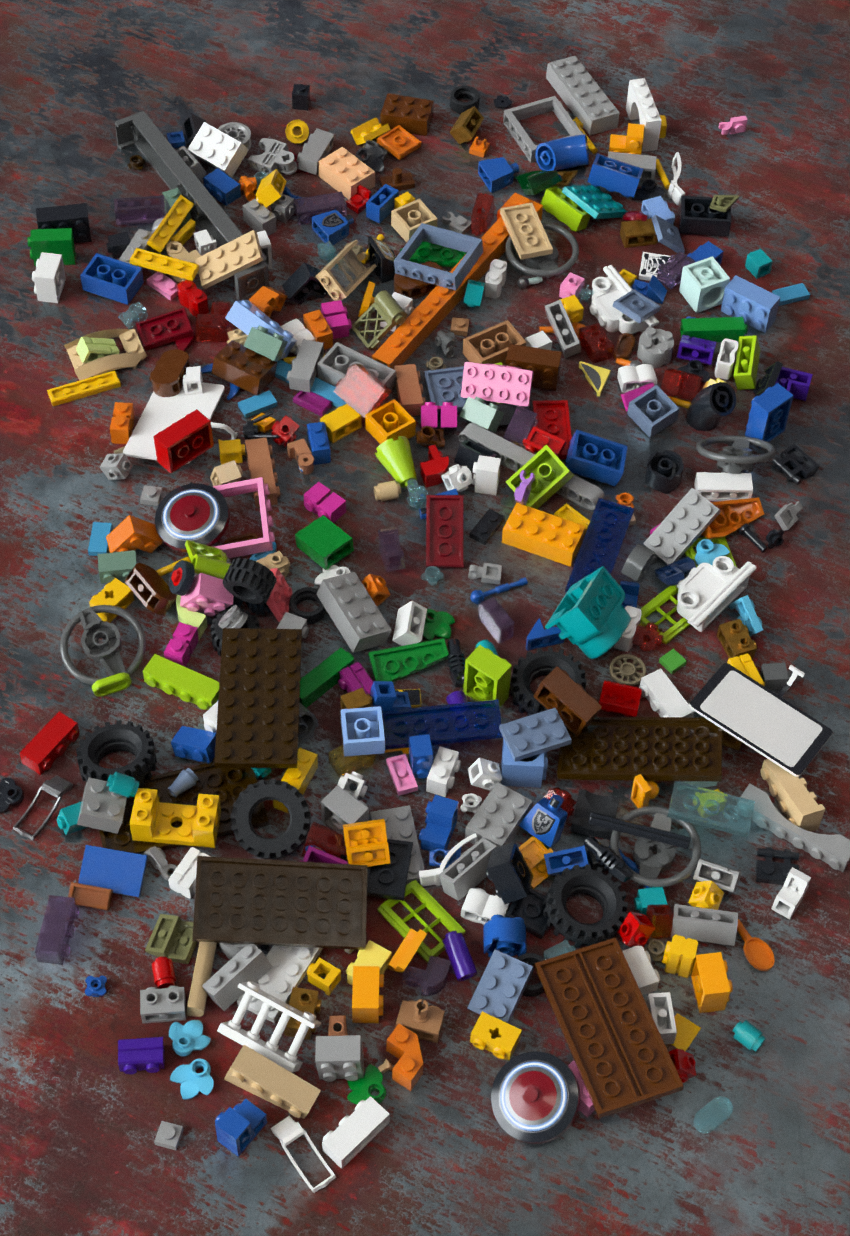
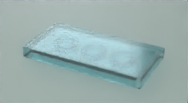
M675 781L667 817L748 838L755 801Z

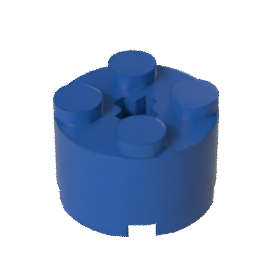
M499 914L493 915L491 920L483 926L484 953L487 952L490 958L494 949L509 956L525 954L527 948L524 919L520 917L508 918Z

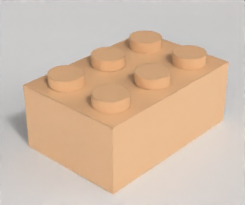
M343 147L318 161V176L348 200L357 194L358 185H362L369 190L375 187V171Z

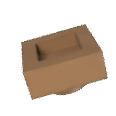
M453 317L450 332H453L454 335L467 336L470 319Z

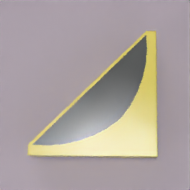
M580 361L579 368L582 369L585 378L593 386L597 396L600 397L611 370Z

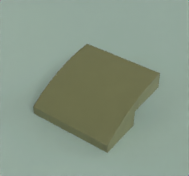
M160 914L145 951L157 957H168L173 962L189 964L198 942L192 941L193 922L182 921L179 916Z

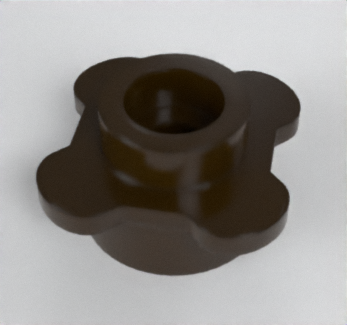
M133 155L130 157V163L127 166L129 169L142 170L146 160L140 155Z

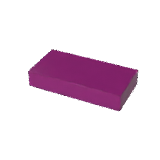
M299 391L293 397V403L321 417L332 407L331 401L311 391L310 393Z

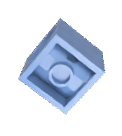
M503 738L501 784L504 786L541 788L542 780H546L547 752L529 757L533 761L524 762L519 760L515 762Z

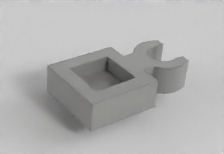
M447 212V218L442 217V223L449 225V229L454 232L465 234L472 228L473 222L460 215L456 218L452 212Z

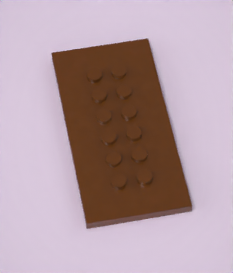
M616 937L535 963L537 974L598 1118L683 1090L684 1085Z

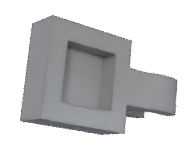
M800 501L796 502L795 505L793 502L784 505L775 514L774 517L783 531L789 530L798 520L796 514L803 508Z
M484 563L483 567L470 565L468 578L478 579L481 577V582L500 585L502 565Z
M156 846L149 848L143 853L148 856V860L155 869L161 872L165 880L170 878L167 873L168 869L174 872L177 868L173 864H167L168 861L165 859V853L160 848H156Z

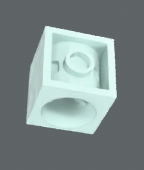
M712 256L683 267L679 292L693 310L698 313L722 304L725 287L730 282V278Z

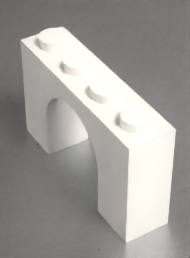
M645 78L629 80L626 103L627 115L629 120L640 119V124L644 125L642 152L657 150L662 121Z

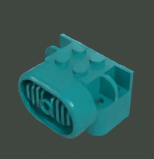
M602 566L569 588L545 625V628L549 629L556 625L561 630L559 634L561 640L568 638L589 659H596L609 651L620 640L631 622L630 615L621 605L625 599L624 590Z

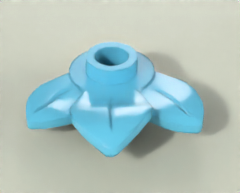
M702 539L696 546L695 562L697 566L701 563L713 565L716 557L726 556L730 551L722 544H713L709 539Z
M191 1020L185 1025L174 1022L170 1026L169 1037L173 1041L172 1047L177 1055L187 1056L193 1050H202L209 1045L211 1038L202 1035L203 1024L200 1020Z
M195 1059L190 1065L182 1064L170 1076L171 1081L181 1084L180 1091L183 1100L192 1099L199 1092L209 1095L214 1086V1081L210 1076V1064L204 1059ZM198 1068L204 1070L202 1073H196Z

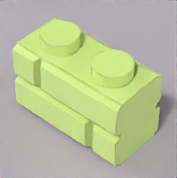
M81 337L76 347L82 363H89L95 359L119 354L120 352L114 339Z

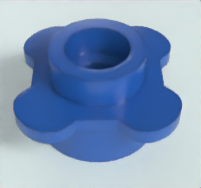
M88 976L85 979L87 983L85 994L87 996L99 997L106 994L105 983L107 978L105 976Z

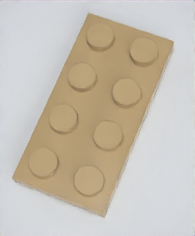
M533 203L500 208L501 217L520 260L553 254V247Z
M255 230L196 258V264L200 268L198 272L201 286L204 289L264 261Z

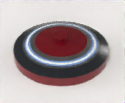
M199 483L183 485L168 493L160 502L155 514V527L161 540L170 548L180 552H187L185 547L186 540L207 546L214 545L224 535L230 521L229 507L223 495L215 488Z
M539 1051L526 1052L509 1060L498 1072L491 1091L492 1110L499 1125L510 1136L526 1143H546L564 1134L574 1122L580 1106L579 1084L569 1066L556 1056Z

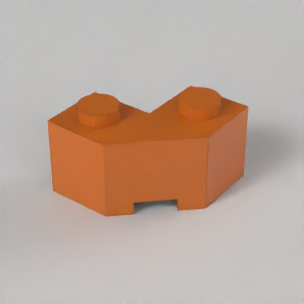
M262 286L249 301L270 318L273 310L281 311L287 295L271 287Z
M398 1024L386 1040V1051L399 1059L392 1069V1080L411 1091L423 1075V1059L417 1034Z

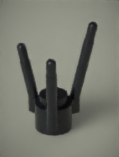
M273 412L253 420H248L247 425H243L244 438H279V435H272V432H260L259 426L254 424L272 416Z

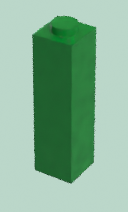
M743 317L682 319L680 325L681 338L682 335H687L691 338L696 337L715 342H722L725 338L739 342V336H744L748 331Z
M339 648L300 679V703L307 708L335 686L340 679L339 672L354 664L355 659L353 655Z

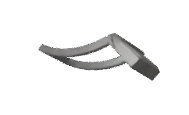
M58 775L51 780H46L39 788L28 809L13 826V830L22 836L34 840L54 814L62 796L73 788V784ZM42 791H45L58 799L45 821L31 835L18 828V826L29 814Z

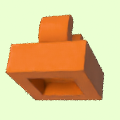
M476 136L469 148V154L484 158L490 149V143L486 139L483 141L478 140Z

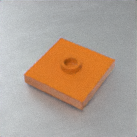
M400 125L377 138V143L398 160H401L422 145L421 141Z

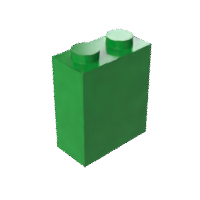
M72 228L31 229V235L27 238L28 247H31L30 259L34 260L35 266L42 252L62 254L64 265H75L76 251Z
M324 515L295 534L297 548L324 570H327L354 551L352 537Z

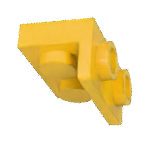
M377 117L352 129L351 134L356 145H360L391 129L388 124L382 125L379 123Z

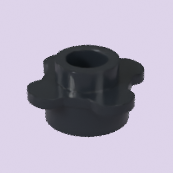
M774 529L767 534L766 540L769 542L768 547L770 549L783 544L784 531L782 529Z

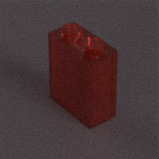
M354 363L347 369L345 377L337 382L336 389L333 392L365 419V415L379 408L392 391L363 365Z

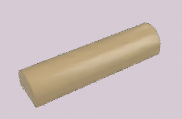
M199 942L186 1011L187 1016L200 1017L204 1015L207 992L202 985L211 978L217 942Z

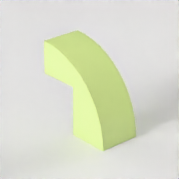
M177 595L176 607L179 622L197 627L200 640L207 628L206 615L188 611L187 608L181 607V596Z

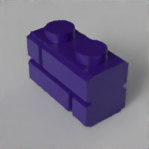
M682 335L677 358L690 361L699 360L701 363L711 365L716 342Z
M163 1037L118 1040V1066L120 1072L135 1074L139 1070H146L149 1073H156L159 1069H165Z

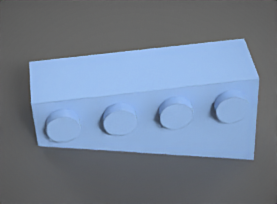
M249 300L235 301L225 319L247 335L251 327L261 325L268 329V333L274 334L275 332L284 336L283 340L288 343L281 359L287 357L297 341L293 338L294 335L282 329L277 322L270 319Z

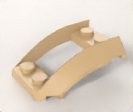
M109 329L82 336L89 338L119 337L126 353L101 357L89 363H82L80 355L76 351L80 338L64 345L79 381L121 368L133 367V369H136L141 359L143 361L147 356L135 329Z

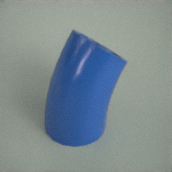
M586 134L540 143L535 151L539 168L542 171H559L571 167L589 165Z

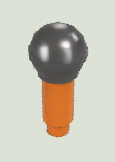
M617 358L615 362L621 366L636 367L641 365L639 360L629 361L622 358Z

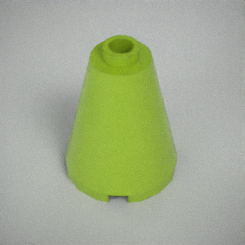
M398 436V440L393 441V438L380 444L376 448L377 453L375 452V455L395 481L400 484V487L408 489L415 485L417 477L409 440L405 436Z

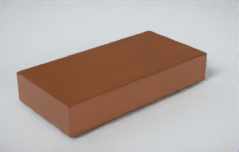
M71 882L67 903L109 911L113 890Z

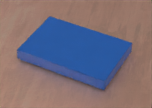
M86 845L78 883L112 889L113 893L140 897L148 856Z

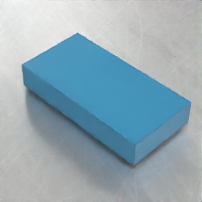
M803 283L772 290L773 294L780 297L779 306L809 299L810 293Z
M270 390L238 402V407L245 418L278 406Z
M93 522L88 547L89 556L108 553L109 547L106 536L112 532V523Z

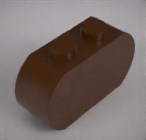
M434 262L422 263V265L442 270V268ZM399 274L394 275V292L411 299L429 295L437 286Z
M178 349L168 350L157 360L156 366L149 377L156 395L160 397H173L182 390L183 375H186V367H191L189 355L185 351Z
M137 563L125 579V583L137 598L153 613L165 615L176 601L177 595L170 591L169 586L157 571L148 565Z

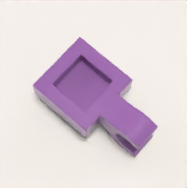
M524 470L520 472L522 482L515 489L514 497L515 501L526 505L535 474L531 473L530 477L525 479L526 472Z

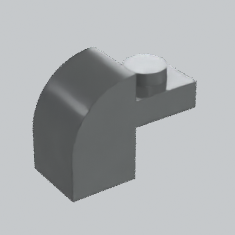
M638 544L628 556L621 573L635 581H639L644 578L649 565L656 563L658 556L655 555L653 550Z

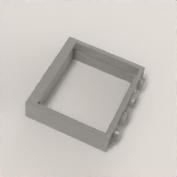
M556 96L504 110L503 123L530 162L536 161L535 151L538 145L535 146L519 123V120L553 111L570 136L583 134Z

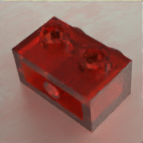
M599 323L579 328L578 340L593 364L612 358L613 342L608 339L605 330L601 328Z

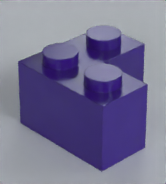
M782 367L775 384L779 383L794 395L793 398L806 401L813 374Z

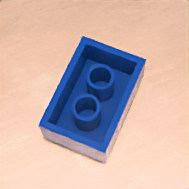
M597 154L587 182L595 187H604L610 192H619L625 197H634L643 168Z
M98 253L95 254L80 275L82 290L127 305L144 283L141 267Z
M777 383L773 387H768L760 396L754 397L751 402L752 406L749 412L745 436L770 442L783 433L794 395Z
M576 430L569 443L565 465L572 473L616 487L624 472L628 446Z

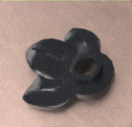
M380 147L360 148L356 152V157L375 172L384 170V163L380 159L384 154V150ZM363 154H367L365 159L361 158Z
M646 180L643 182L642 187L636 190L632 200L643 201L658 196L663 197L664 189L658 187L654 180Z
M691 360L686 366L679 367L675 372V378L683 379L685 386L689 389H695L699 386L700 382L706 383L710 380L709 373L703 369V365L699 360Z
M2 778L0 782V813L7 811L11 805L15 806L23 801V790L21 787L16 786V782L12 778Z

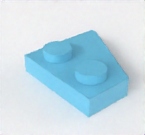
M748 595L729 604L731 610L736 609L740 614L737 619H741L743 625L747 626L750 636L763 631L762 621L757 616L754 610L755 605Z

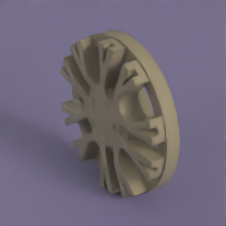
M623 654L612 660L609 672L611 679L617 683L633 686L641 683V678L646 674V667L640 658L630 654ZM627 659H632L634 661L633 663L627 662Z

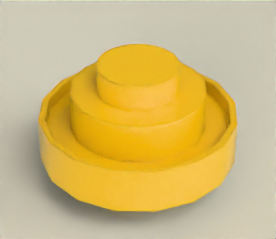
M301 120L289 122L285 130L286 137L294 144L305 142L309 135L307 124Z

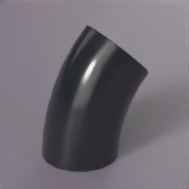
M719 382L703 388L689 405L686 415L687 423L698 431L704 432L715 429L721 417L731 414L735 408L736 394L731 385L726 382Z

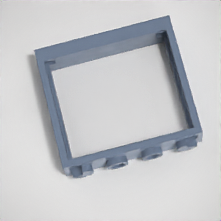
M421 223L394 259L395 274L457 290L483 253L482 239ZM423 241L466 253L453 273L409 261Z

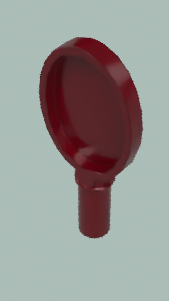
M630 211L623 215V220L646 221L648 219L647 215L640 211Z

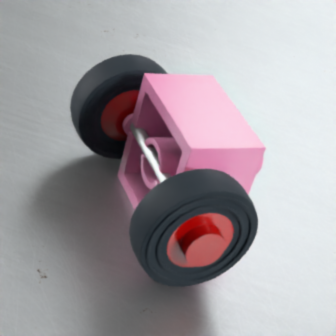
M184 560L177 562L174 566L169 580V588L173 594L181 596V607L187 608L188 611L204 613L206 616H215L225 609L229 610L234 605H237L239 608L242 605L243 601L233 596L224 587L223 579L203 573L194 577V565Z

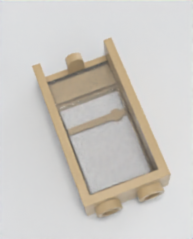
M357 239L346 245L315 276L334 301L346 298L377 267L376 264H373L366 269L361 262L366 258V253L361 252L356 255L353 252L352 248L358 243Z

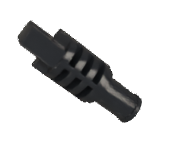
M450 639L447 642L450 653L448 656L450 676L455 687H464L465 655L461 652L460 641L455 639L454 644V640Z
M589 836L585 840L583 845L596 856V861L609 871L610 874L622 882L631 879L633 872L611 848L604 847L594 836Z

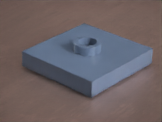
M657 215L653 216L652 222L658 242L678 254H683L685 249L678 228Z
M635 289L613 303L614 308L639 324L659 312L661 308L660 305Z

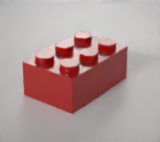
M197 409L153 436L157 462L170 473H173L214 447L211 420Z

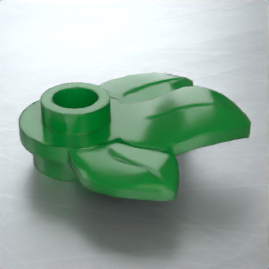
M427 609L423 636L428 641H431L435 635L444 639H450V625L455 622L454 617L444 611L436 612L432 609Z
M369 1064L364 1078H358L355 1081L347 1080L348 1086L352 1090L348 1094L347 1099L357 1105L360 1101H366L371 1096L378 1104L381 1103L386 1097V1089L382 1084L383 1075L380 1070ZM377 1091L379 1095L372 1096L371 1093Z

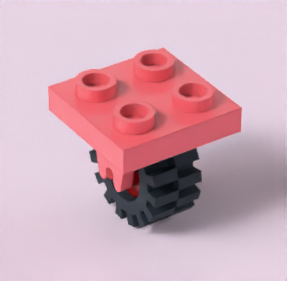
M271 568L270 571L276 576V583L268 601L264 604L248 602L246 604L257 615L260 612L264 615L265 611L268 613L272 611L277 621L280 622L285 612H289V602L293 593L292 588L289 587L279 569Z

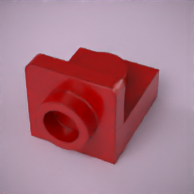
M358 185L357 194L346 201V207L359 214L366 209V202L371 198V191L362 185Z

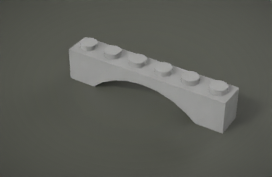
M750 783L738 799L735 811L740 816L752 820L759 827L766 828L777 837L792 843L796 848L808 852L815 859L824 861L831 868L844 872L850 862L849 839L840 834L827 835L810 832L794 825L777 811L766 792Z

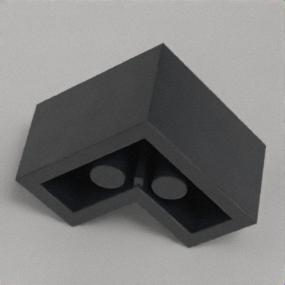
M303 262L282 285L288 299L301 305L311 293L324 298L328 292L315 277L321 270Z

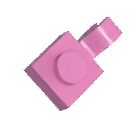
M746 115L730 118V122L719 123V129H722L721 134L745 132L748 120Z

